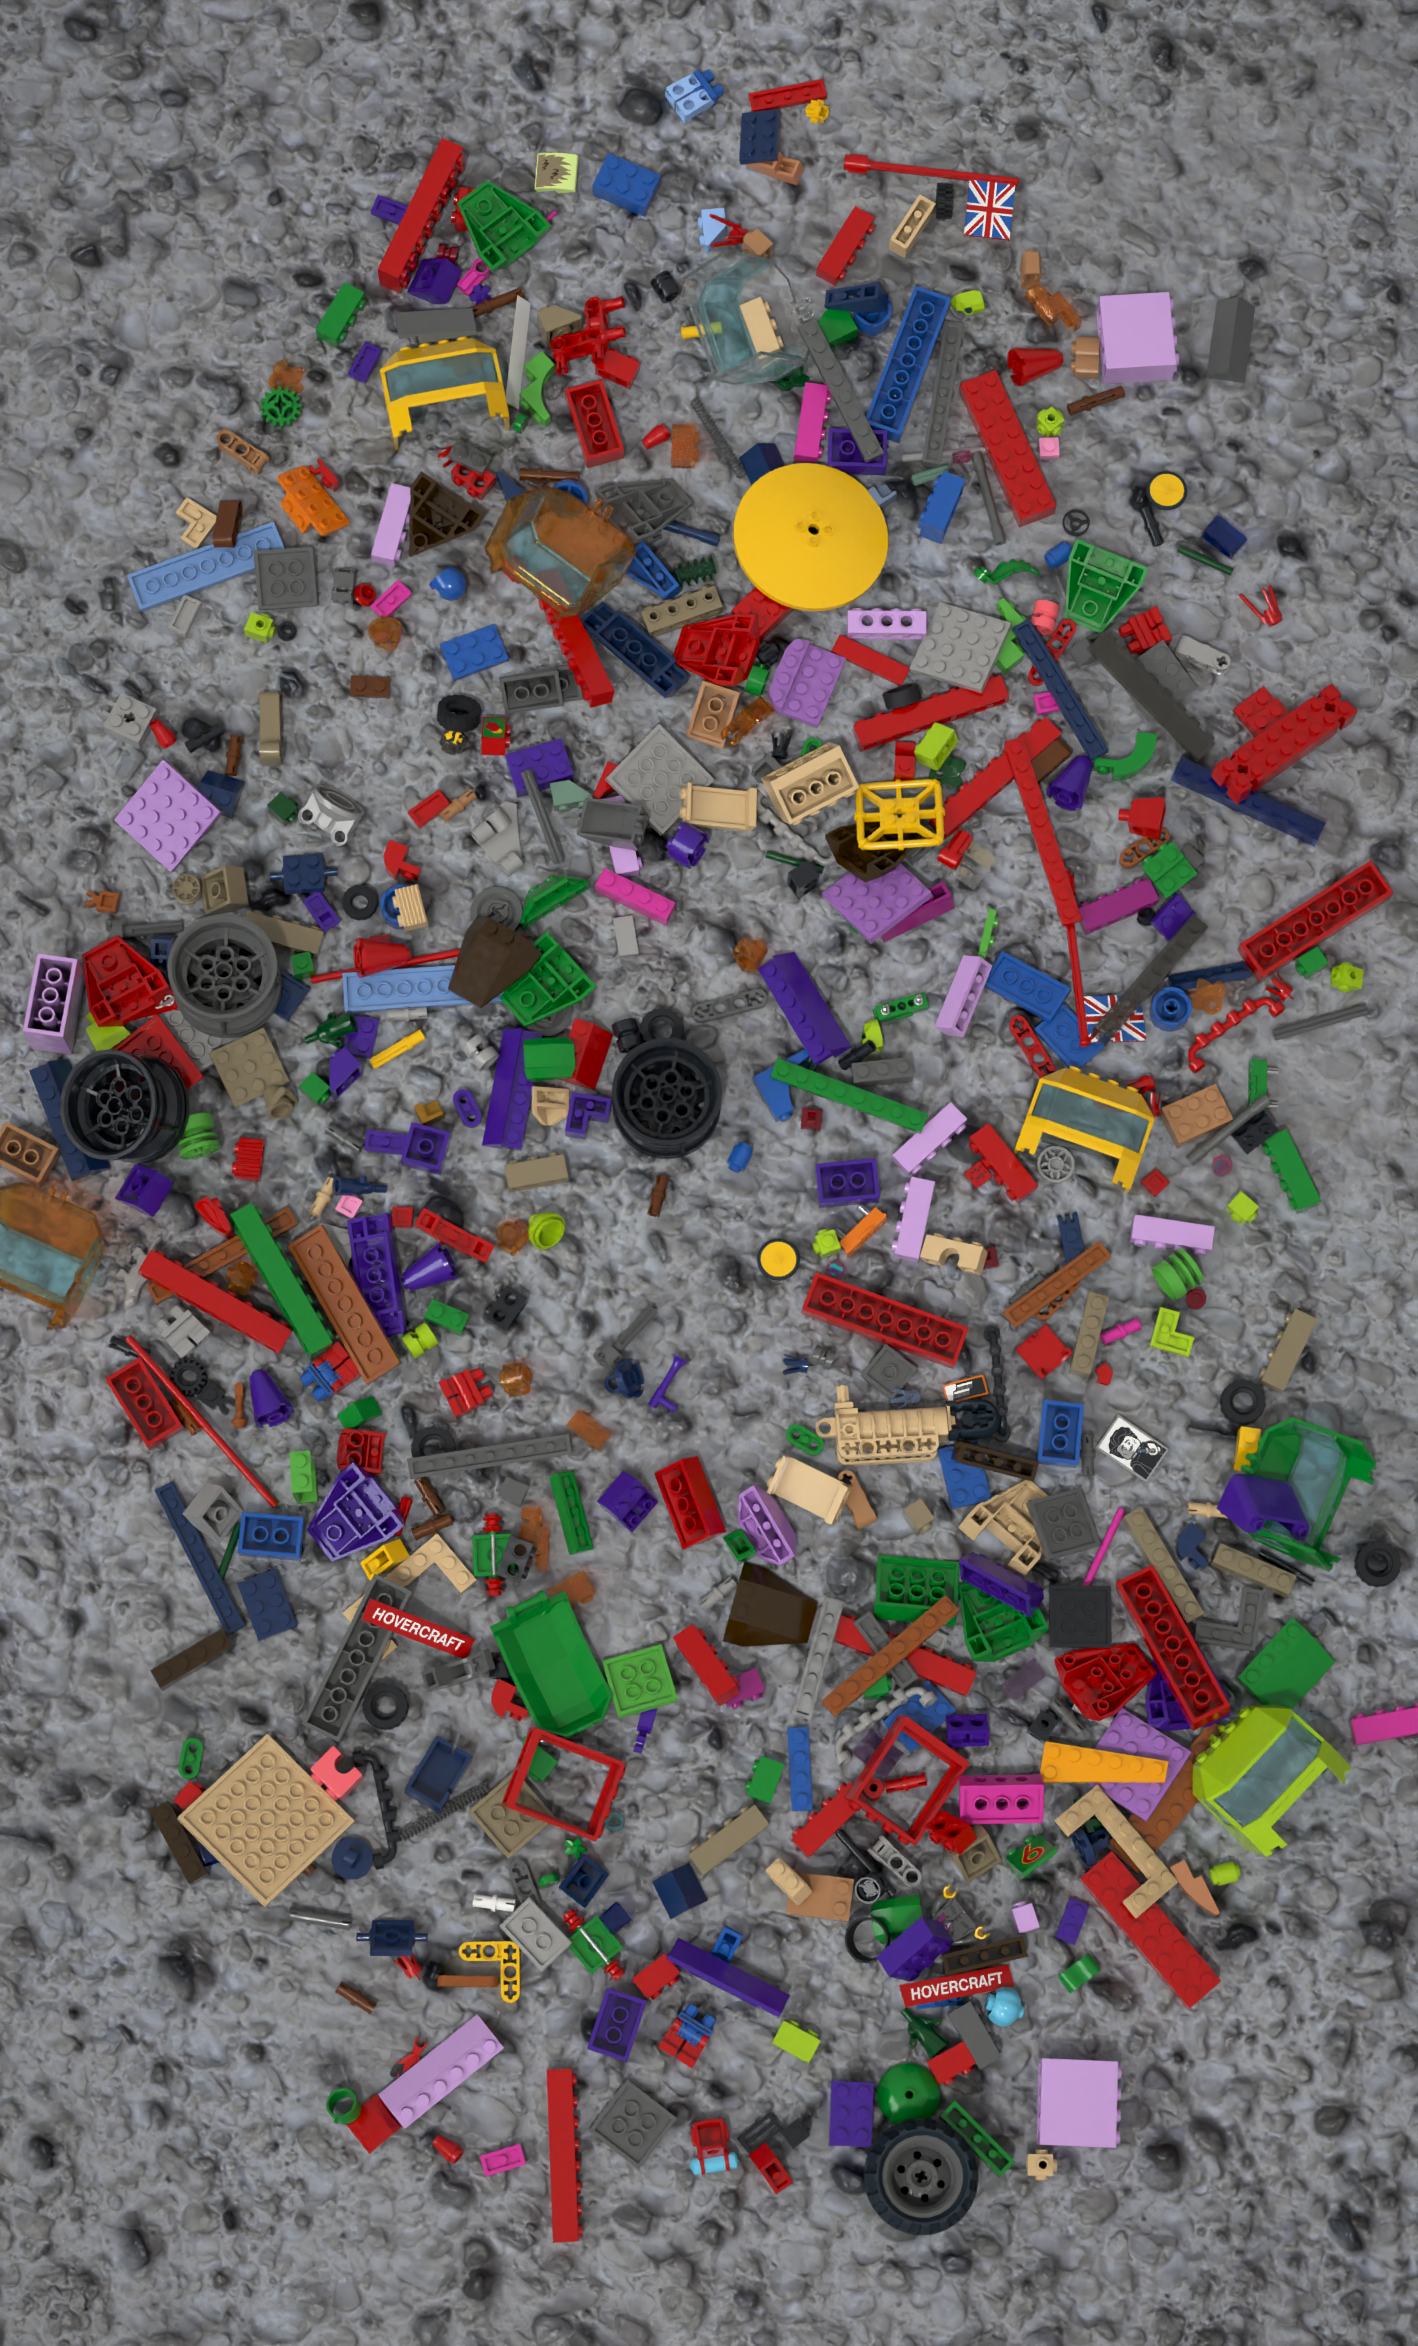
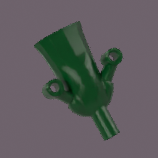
M350 1011L339 1017L331 1012L327 1015V1020L318 1025L315 1033L304 1037L305 1042L310 1044L319 1040L324 1044H332L338 1049H342L344 1043L339 1039L334 1040V1038L357 1033L358 1029L355 1018Z
M907 2007L901 2011V2014L909 2022L910 2048L914 2049L917 2046V2038L929 2058L933 2059L949 2044L930 2026L939 2027L942 2024L940 2018L927 2019L924 2016L915 2017Z

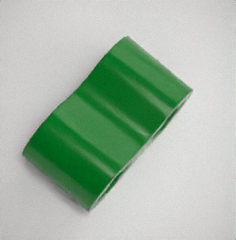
M1088 1953L1061 1973L1058 1978L1071 1994L1101 1971V1968Z

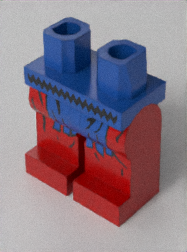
M337 1341L332 1348L306 1367L307 1371L300 1377V1380L306 1388L313 1382L318 1384L319 1387L311 1392L317 1402H320L327 1397L331 1399L335 1394L360 1378L361 1374L351 1357L349 1358L348 1353Z
M689 2004L683 2012H680L658 2048L674 2057L684 2040H686L676 2059L690 2068L694 2067L713 2033L712 2029L716 2019L706 2014L701 2024L694 2020L699 2009L692 2004Z

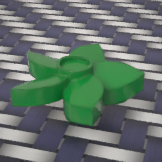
M580 1837L575 1839V1841L570 1838L565 1839L567 1848L564 1854L570 1855L573 1853L577 1860L581 1856L580 1852H587L588 1849L581 1845L582 1840Z

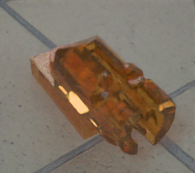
M1036 284L1026 291V296L1024 297L1030 305L1035 304L1034 310L1037 311L1047 324L1052 325L1063 318L1065 326L1071 328L1073 332L1080 328L1082 320L1059 292L1051 296L1040 284Z
M760 697L743 709L736 719L721 731L720 737L724 740L729 734L733 735L737 732L734 735L735 738L728 743L731 747L735 746L757 729L761 722L771 716L775 710Z
M524 1507L521 1511V1519L528 1522L521 1524L520 1537L535 1542L534 1548H537L536 1551H539V1554H535V1566H539V1572H547L549 1529L541 1528V1526L543 1527L540 1508ZM521 1544L523 1550L526 1551V1547Z

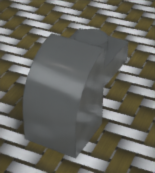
M336 567L331 600H333V603L353 604L355 569Z

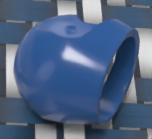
M449 566L429 583V586L432 590L436 589L440 593L441 598L454 601L464 595L467 581L459 570Z

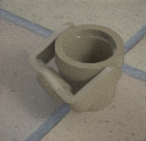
M272 1086L263 1093L266 1111L271 1119L287 1118L298 1104L295 1093L290 1088L284 1086Z

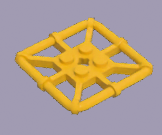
M896 779V781L860 783L855 794L856 812L854 814L858 847L863 851L899 849L900 851L904 850V848L940 846L944 839L945 816L940 781L937 779L905 781ZM927 787L916 797L902 798L901 789ZM896 789V799H881L870 790ZM934 793L935 808L919 810V805ZM863 797L877 805L880 813H865ZM897 814H903L900 818L897 816ZM936 818V834L920 825V819ZM864 822H880V827L865 838ZM917 832L926 838L903 840V833ZM884 834H898V841L876 842Z

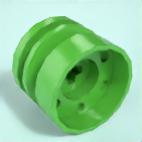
M211 1113L189 1115L185 1132L180 1139L181 1141L177 1144V1149L180 1150V1159L201 1158L221 1148L220 1142L217 1140V1133L211 1132L215 1129Z
M1180 1247L1175 1250V1254L1171 1253L1168 1255L1170 1264L1162 1259L1151 1267L1153 1276L1159 1286L1175 1302L1187 1294L1185 1285L1193 1290L1196 1288V1284L1200 1285L1204 1282L1197 1263Z

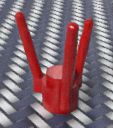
M714 214L709 215V217L733 227L729 236H726V239L731 241L712 243L711 247L743 244V238L749 232L747 229L741 228L740 224L732 223Z
M1268 585L1271 600L1265 588H1262V593L1269 607L1264 611V616L1243 594H1239V597L1260 618L1263 625L1268 624L1271 627L1283 620L1271 585Z

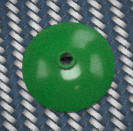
M904 2063L892 2067L883 2075L877 2088L878 2106L882 2114L893 2124L915 2118L930 2119L939 2105L940 2091L936 2079L927 2069L917 2064ZM907 2091H911L913 2093V2097L911 2099H907L905 2097V2093Z

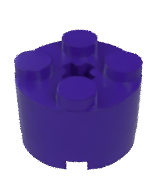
M682 822L677 829L678 833L674 838H670L666 848L669 849V858L691 869V865L695 866L705 853L706 849L703 846L705 842L709 843L710 835L690 823Z

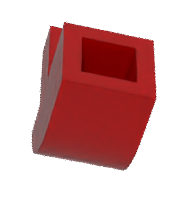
M389 840L384 852V864L387 873L395 880L398 879L400 874L407 880H419L421 869L405 862L409 854L408 846Z
M498 1679L491 1695V1702L495 1713L502 1719L505 1718L508 1712L510 1713L509 1717L519 1722L521 1719L526 1720L529 1715L528 1710L512 1703L518 1690L517 1687Z

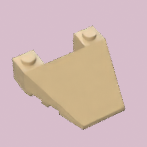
M1025 1480L1009 1488L1007 1491L993 1496L988 1501L978 1504L958 1528L973 1541L985 1528L988 1529L1016 1554L1008 1563L1006 1569L1013 1574L1018 1573L1025 1577L1038 1562L1042 1554V1548L1026 1503L1048 1495L1032 1481Z

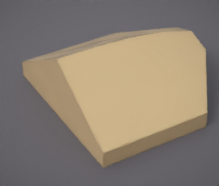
M532 1086V1114L542 1125L553 1126L567 1118L569 1111V1089Z

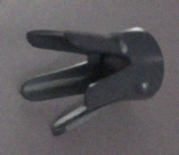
M782 732L779 733L778 738L774 737L771 733L773 744L771 754L780 763V760L787 759V749L792 735L786 738L783 744L784 735Z

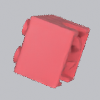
M332 1746L311 1767L313 1772L311 1777L320 1787L323 1784L327 1787L325 1791L334 1801L337 1799L343 1801L364 1780V1776L356 1767L348 1773H339L337 1765L344 1756L335 1746Z

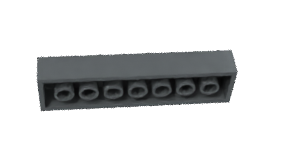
M374 1574L302 1722L303 1725L337 1742L343 1741L395 1632L361 1620L370 1599L405 1612L414 1592Z

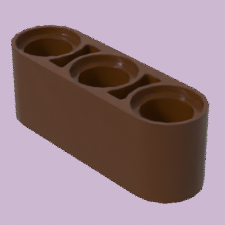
M241 500L220 501L213 532L214 548H235L243 508Z
M1060 738L1054 740L1031 761L1038 785L1073 753Z

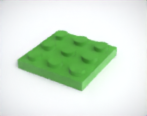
M662 1644L602 1661L609 1688L613 1693L612 1698L618 1719L678 1702Z

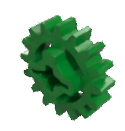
M278 386L277 391L272 387L270 394L268 392L264 393L266 399L261 398L263 405L259 407L260 411H263L261 413L262 418H267L266 424L272 422L273 428H276L278 424L283 429L285 424L290 428L291 421L297 423L296 416L301 417L299 410L302 409V404H299L301 401L300 397H295V391L289 393V387L282 390L281 386ZM280 401L282 402V405H283L282 413H281V414H280V410H279Z

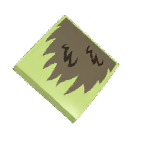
M538 153L535 190L537 192L556 191L558 194L576 192L579 156L568 153Z

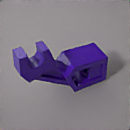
M656 1709L641 1712L636 1730L640 1732L638 1733L633 1752L642 1754L646 1736L651 1734L657 1713Z

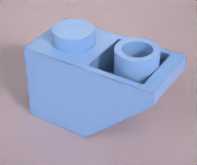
M724 208L701 210V217H698V229L702 228L703 235H699L700 247L704 246V253H709L713 248L711 244L719 242L726 234V224L709 217L710 214H714L725 219Z

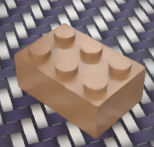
M1216 1084L1162 1107L1160 1110L1162 1121L1176 1149L1224 1128L1233 1120Z
M5 1121L0 1130V1167L42 1189L61 1156L59 1148Z

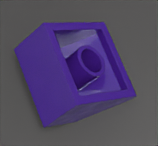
M447 258L422 259L407 293L432 304H447L462 271Z
M344 1047L341 1050H336L330 1057V1092L332 1099L335 1101L363 1074L361 1063Z
M134 1164L115 1199L142 1214L154 1217L159 1211L165 1196L169 1193L173 1182L156 1170Z

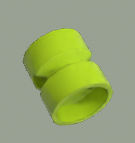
M425 1322L415 1327V1332L409 1331L400 1337L414 1359L423 1355L425 1349L430 1350L439 1344Z

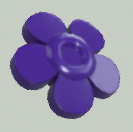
M475 285L473 287L475 293H471L469 296L470 300L475 302V305L482 303L484 299H491V296L488 294L490 289L486 285L482 286V288L479 285Z

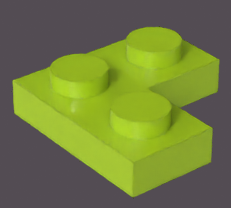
M1160 1307L1149 1347L1188 1358L1194 1337L1175 1332L1180 1312Z

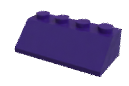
M971 1552L959 1560L961 1580L1030 1618L1044 1599L1043 1589L1035 1582L1030 1583L1018 1573L1013 1574L1000 1563L995 1564L983 1554L978 1555L975 1552Z

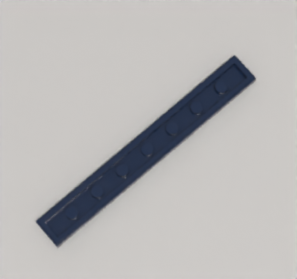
M1030 619L1013 627L1014 635L1090 761L1108 753V748Z
M172 1481L156 1489L155 1493L226 1635L229 1636L245 1628L246 1626L197 1528L183 1515L186 1506L174 1482Z

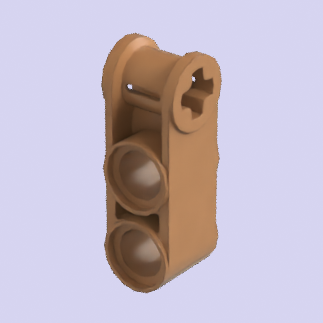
M223 429L218 432L216 440L219 449L253 474L259 475L264 464L270 461V458L264 452L256 449L230 430ZM223 439H230V442L227 443V444H224V443H222V440H223ZM241 449L246 450L244 454L237 453Z
M849 1470L842 1471L838 1475V1480L842 1481L843 1476L851 1478L849 1485L853 1488L845 1504L851 1512L857 1528L860 1530L877 1522V1517L869 1505L865 1492L859 1485L854 1473Z

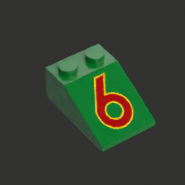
M1032 1834L1023 1841L1025 1846L1021 1849L1015 1847L1007 1853L1008 1858L1005 1862L1019 1881L1058 1852L1040 1834L1037 1837Z

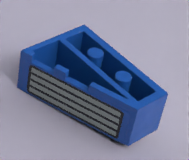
M644 541L613 565L619 574L663 601L674 598L682 591L680 585Z

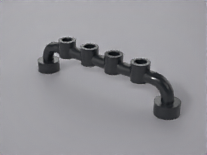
M990 1325L985 1328L983 1337L990 1343L989 1355L992 1357L991 1375L994 1377L995 1385L993 1394L996 1397L997 1410L999 1408L1005 1410V1413H999L1000 1426L994 1437L998 1442H1006L1010 1438L1011 1431L1007 1427L1006 1415L1008 1407L1004 1402L1006 1387L1002 1383L1004 1368L1000 1364V1354L1002 1351L1001 1346L998 1344L1000 1331L996 1326ZM992 1348H997L999 1352L993 1353ZM994 1368H999L1001 1373H995ZM996 1388H1001L1003 1393H997Z
M360 1750L353 1751V1762L356 1768L363 1767V1762H369L372 1765L389 1848L388 1853L382 1856L381 1852L374 1853L373 1861L376 1870L384 1869V1864L391 1862L395 1858L397 1853L396 1842H400L398 1829L393 1830L392 1822L396 1821L394 1809L389 1810L388 1801H392L390 1789H385L383 1782L388 1780L386 1769H381L380 1763L375 1756L361 1754Z

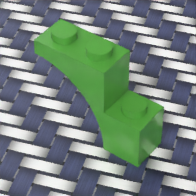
M541 351L524 365V375L531 384L519 393V403L525 411L529 410L533 414L532 418L538 425L542 424L546 428L551 424V416L543 405L542 392L547 380L555 373V364Z
M1002 598L997 602L996 610L1001 615L1003 621L1012 624V628L1027 620L1023 615H1019L1015 611L1016 608L1010 601ZM1012 628L995 664L1004 675L1020 664L1024 657V651L1021 646L1014 644L1017 638Z

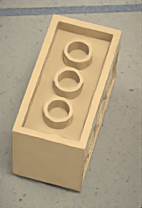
M831 742L761 778L780 820L793 825L802 822L803 817L807 815H816L821 811L820 808L826 805L827 807L838 803L837 799L843 796L845 798L855 794V790L859 788L840 746Z

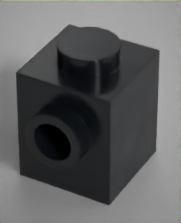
M1041 1710L1026 1732L1044 1744L1059 1722L1056 1720L1057 1716L1049 1710L1045 1712Z
M796 2119L780 2133L792 2149H794L810 2136L808 2132L811 2129L804 2120L799 2121Z

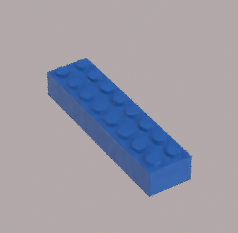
M918 286L914 287L866 415L872 430H887V439L896 443L901 441L949 312L952 299Z

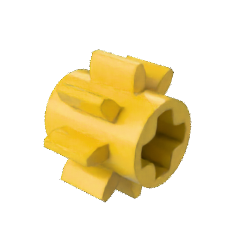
M811 100V103L806 106V117H810L811 123H824V120L828 117L829 106L824 105V100Z

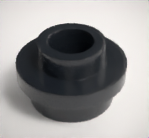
M283 622L278 626L277 634L281 640L291 641L296 637L297 629L293 623ZM290 630L291 632L289 635H285L284 631Z
M1149 908L1139 911L1137 917L1138 924L1143 926L1152 925L1150 922L1156 913Z

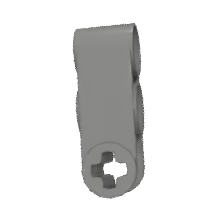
M1181 636L1173 653L1176 658L1218 676L1227 674L1231 659L1226 653L1220 652L1188 636Z
M880 1835V1840L872 1848H868L869 1854L883 1864L905 1886L910 1888L917 1886L921 1881L920 1871L897 1851L884 1836ZM882 1846H884L883 1849L878 1853L877 1851H878ZM899 1858L902 1862L901 1868L894 1869L890 1863L891 1859ZM908 1872H914L917 1875L915 1883H909L906 1880Z

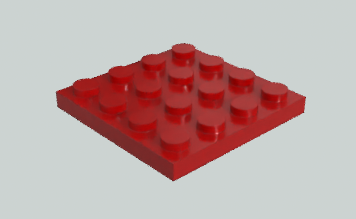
M158 1014L112 1049L131 1054L151 1055L165 1060L178 1071L187 1091L205 1078ZM117 1075L113 1077L108 1083L111 1084L112 1080L116 1078ZM141 1076L142 1082L145 1081L143 1076Z

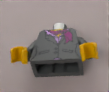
M949 1883L934 1901L929 1914L930 1918L942 1922L954 1940V1943L951 1944L953 1947L970 1946L980 1939L988 1937L990 1933L986 1935L982 1933V1928L986 1927V1925L977 1928L954 1898L958 1889L954 1893L950 1892L949 1887L951 1883Z

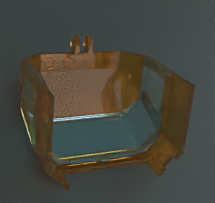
M546 485L510 498L484 547L491 564L489 566L490 573L494 574L501 570L505 571L560 612L554 615L552 620L575 616L593 607L621 583L636 554V550L631 538L607 521L613 511V507L607 506L601 516L597 513L604 503L602 499L599 498L591 509L571 493Z
M24 1182L1 1186L0 1286L56 1311L47 1326V1330H53L55 1326H58L60 1329L66 1328L77 1311L102 1260L105 1237L97 1217L90 1210L82 1209L67 1201L68 1191L66 1190L60 1194L59 1198L55 1197L57 1186L54 1185L50 1187L49 1192H44L37 1189L34 1185Z

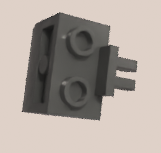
M585 798L577 835L603 845L639 851L640 845L644 842V833L648 825L649 815L641 805Z

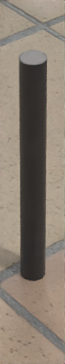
M842 1830L835 1834L868 1872H879ZM887 1881L888 1887L886 1892L892 1897L897 1891Z

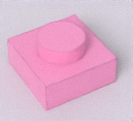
M1058 437L1039 438V459L1059 458Z
M342 1196L335 1210L354 1219L363 1201L354 1196Z

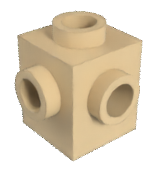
M1035 2150V2154H1026V2176H1035V2180H1048V2176H1053V2172H1057V2159H1053V2154H1048V2150ZM1040 2161L1045 2164L1043 2169L1039 2167Z

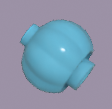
M1006 1986L997 1988L993 1994H988L984 2009L988 2010L987 2014L992 2023L1000 2027H1007L1012 2025L1017 2018L1021 2019L1023 2017L1025 2007L1021 2004L1018 1992Z

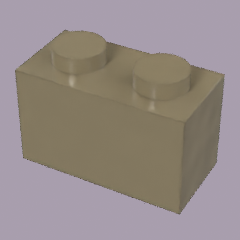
M921 1498L906 1507L902 1513V1517L915 1535L918 1533L923 1535L932 1529L935 1518Z

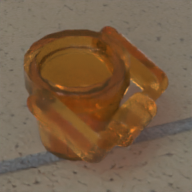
M384 615L373 620L368 627V635L373 641L374 646L390 652L395 650L400 640L401 622Z
M745 938L738 942L733 951V956L742 971L755 973L760 968L768 951L762 942L758 940L750 942L748 938Z
M517 1220L515 1222H503L496 1231V1239L498 1241L496 1246L509 1255L515 1256L529 1239L528 1227ZM521 1228L525 1230V1233L523 1235Z
M521 1362L502 1365L503 1369L500 1371L499 1379L504 1391L510 1397L524 1396L530 1393L529 1384L532 1383L533 1377L529 1367ZM521 1388L524 1389V1391L517 1392Z

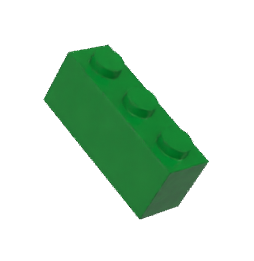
M344 282L316 328L317 337L335 347H338L340 342L343 343L348 334L347 330L350 326L353 327L357 320L356 315L359 310L362 311L366 305L365 292Z

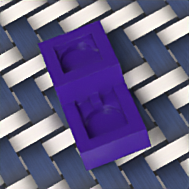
M315 892L302 900L324 933L341 923L321 892Z

